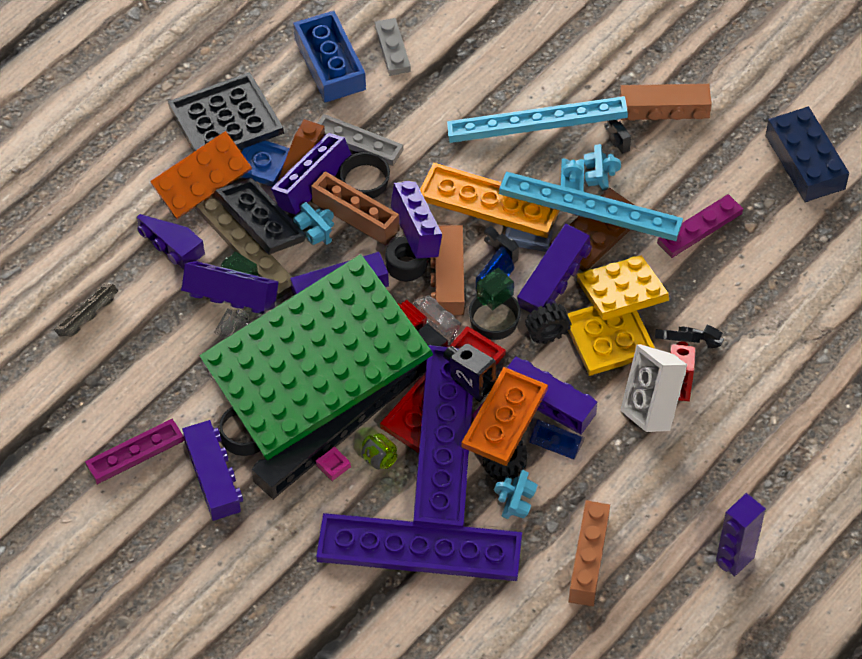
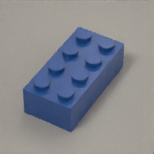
M334 10L293 23L295 42L325 103L366 90L365 71Z

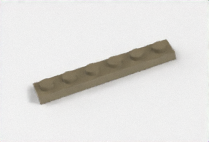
M214 195L196 206L197 212L257 276L279 281L276 296L278 299L291 291L290 278L292 276L271 254L268 255L219 203Z

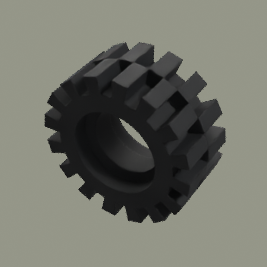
M550 303L546 304L544 308L542 306L538 307L539 310H533L531 312L532 315H528L525 320V325L531 339L537 344L541 342L547 344L549 340L554 342L555 338H562L561 335H566L568 333L567 330H570V325H572L562 304L557 305V303H553L552 306H550Z
M520 440L513 453L515 458L507 466L483 457V466H485L486 473L490 472V477L492 478L497 475V480L499 481L502 480V477L510 478L512 476L513 479L518 477V473L520 474L527 466V447L523 445V441Z

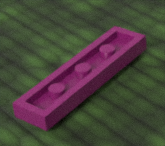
M727 194L684 221L677 241L659 237L657 244L673 258L743 213V208Z
M172 418L85 461V464L98 485L184 442V436Z

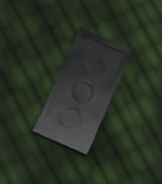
M253 178L215 191L214 197L268 255L305 241L306 234Z

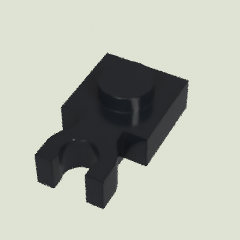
M607 121L608 123H605L604 127L611 133L610 139L613 146L618 147L622 154L629 152L631 146V135L621 121Z
M492 226L488 227L484 231V234L487 235L484 241L496 248L495 252L513 265L519 258L518 244L503 233L500 235Z
M679 327L678 331L655 330L656 339L700 343L701 334L693 333V328Z

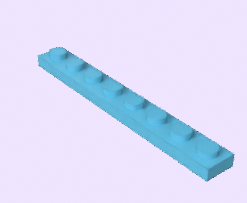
M625 96L447 121L450 143L618 120L628 118Z
M507 171L499 188L500 195L677 241L683 223V218Z

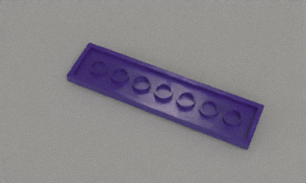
M428 345L433 356L429 357L426 361L413 524L463 527L469 450L462 448V441L471 426L473 396L452 379L450 362L443 358V354L448 347Z
M323 513L316 560L322 563L517 581L522 532L474 527L413 524L411 521Z

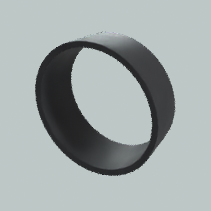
M361 152L348 157L340 169L341 180L345 182L347 174L356 167L364 165L376 167L384 174L385 181L374 189L357 190L372 199L380 196L387 188L390 168L386 160L370 152Z
M501 290L484 291L478 294L469 306V317L473 329L489 340H500L510 336L515 331L521 315L520 305L515 297ZM489 303H500L513 311L516 321L504 330L490 331L477 325L473 318L475 312L481 306Z
M230 407L220 420L219 433L222 446L230 453L239 456H249L260 452L255 441L238 443L225 435L222 428L224 423L230 417L237 414L233 407Z

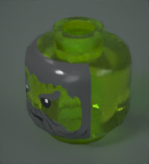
M384 434L368 435L362 442L361 456L375 469H388L397 460V446Z

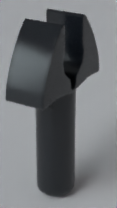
M706 325L704 331L693 328V333H700V340L706 341L707 348H718L722 345L724 338H721L723 332L715 327Z

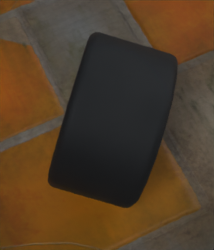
M406 236L396 238L387 246L385 261L387 271L391 277L398 281L408 282L420 278L425 273L427 258L415 257ZM404 256L414 258L408 262L399 260V258Z

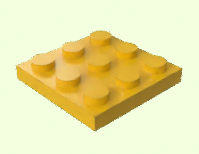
M642 255L577 274V282L602 320L669 301V293Z
M594 306L567 313L572 323L570 325L571 329L568 332L589 376L632 363L636 345H644L655 349L637 310L607 320H602Z

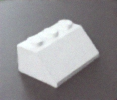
M636 345L620 411L646 432L670 431L687 364L674 354L644 345Z

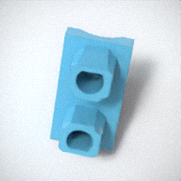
M597 144L594 145L595 152L584 154L586 168L596 167V170L585 172V180L588 186L600 185L603 191L609 188L608 173L610 176H614L615 172L621 169V161L615 158L613 154L606 156V154L602 153V145Z
M562 158L561 186L583 192L584 159L575 161Z
M307 202L301 205V212L293 218V221L301 230L308 226L311 228L306 232V237L312 245L321 241L326 245L332 242L329 234L334 226L332 221L334 213L330 209L322 211L319 208L315 211Z
M522 470L519 477L514 478L512 485V479L505 478L504 482L496 483L494 491L499 495L498 500L500 502H505L506 500L502 517L509 519L511 515L524 519L528 515L531 504L521 500V495L531 499L538 486L533 481L527 479L529 472Z

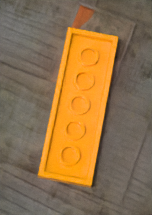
M433 163L420 188L426 203L544 238H548L560 211L500 195L499 188L502 182L437 163Z

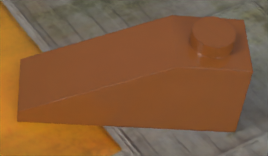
M303 120L293 138L278 181L325 136L324 125Z

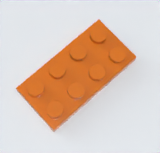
M225 131L151 180L150 183L177 220L194 209L198 204L213 196L217 189L228 186L252 170V167Z
M503 367L462 441V448L507 466L544 398L548 385Z

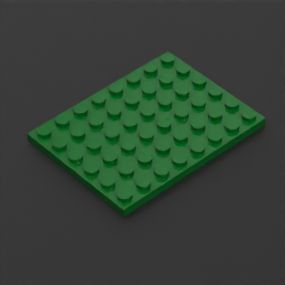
M360 254L199 356L266 460H269L433 356V353L365 258Z

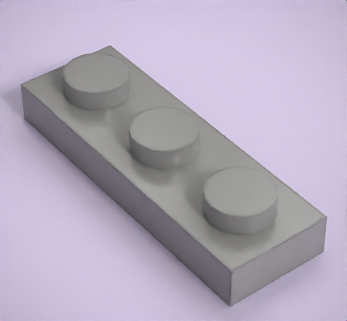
M396 18L375 21V30L389 76L411 72V66Z

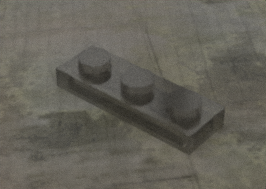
M103 284L54 328L55 332L59 336L69 337L77 334L81 330L80 326L85 321L88 322L96 317L98 309L102 306H107L114 300L113 296L118 292V289L114 284Z

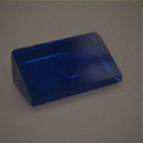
M501 247L476 277V292L479 294L488 290H498L514 271V263L504 247Z
M537 420L529 443L575 460L585 437Z

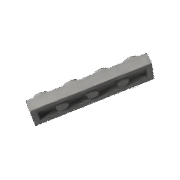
M323 114L318 124L325 126V135L331 133L345 137L350 150L358 153L370 152L384 158L391 166L395 165L404 150L403 144Z

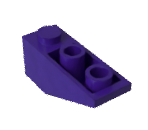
M142 214L137 216V230L140 235L151 240L154 247L160 252L163 251L174 265L178 264L184 270L185 263L197 261L205 255L203 240L188 227Z

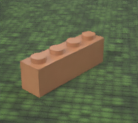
M710 84L620 86L619 97L625 96L628 118L621 120L710 118L712 106Z
M326 171L311 186L314 204L324 210L330 209L334 216L385 246L400 231L398 213Z
M463 225L439 226L442 232L439 256L431 257V268H435V273H431V287H436V292H431V306H436V316L464 315Z
M585 501L570 585L569 603L594 607L609 521L610 504Z

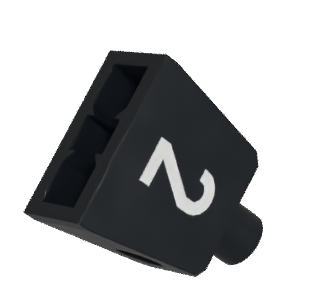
M470 344L463 345L459 350L449 346L445 350L443 358L450 362L452 379L480 402L489 394L496 382V360Z

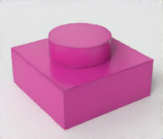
M333 447L316 460V466L333 481L351 468V462L336 447Z

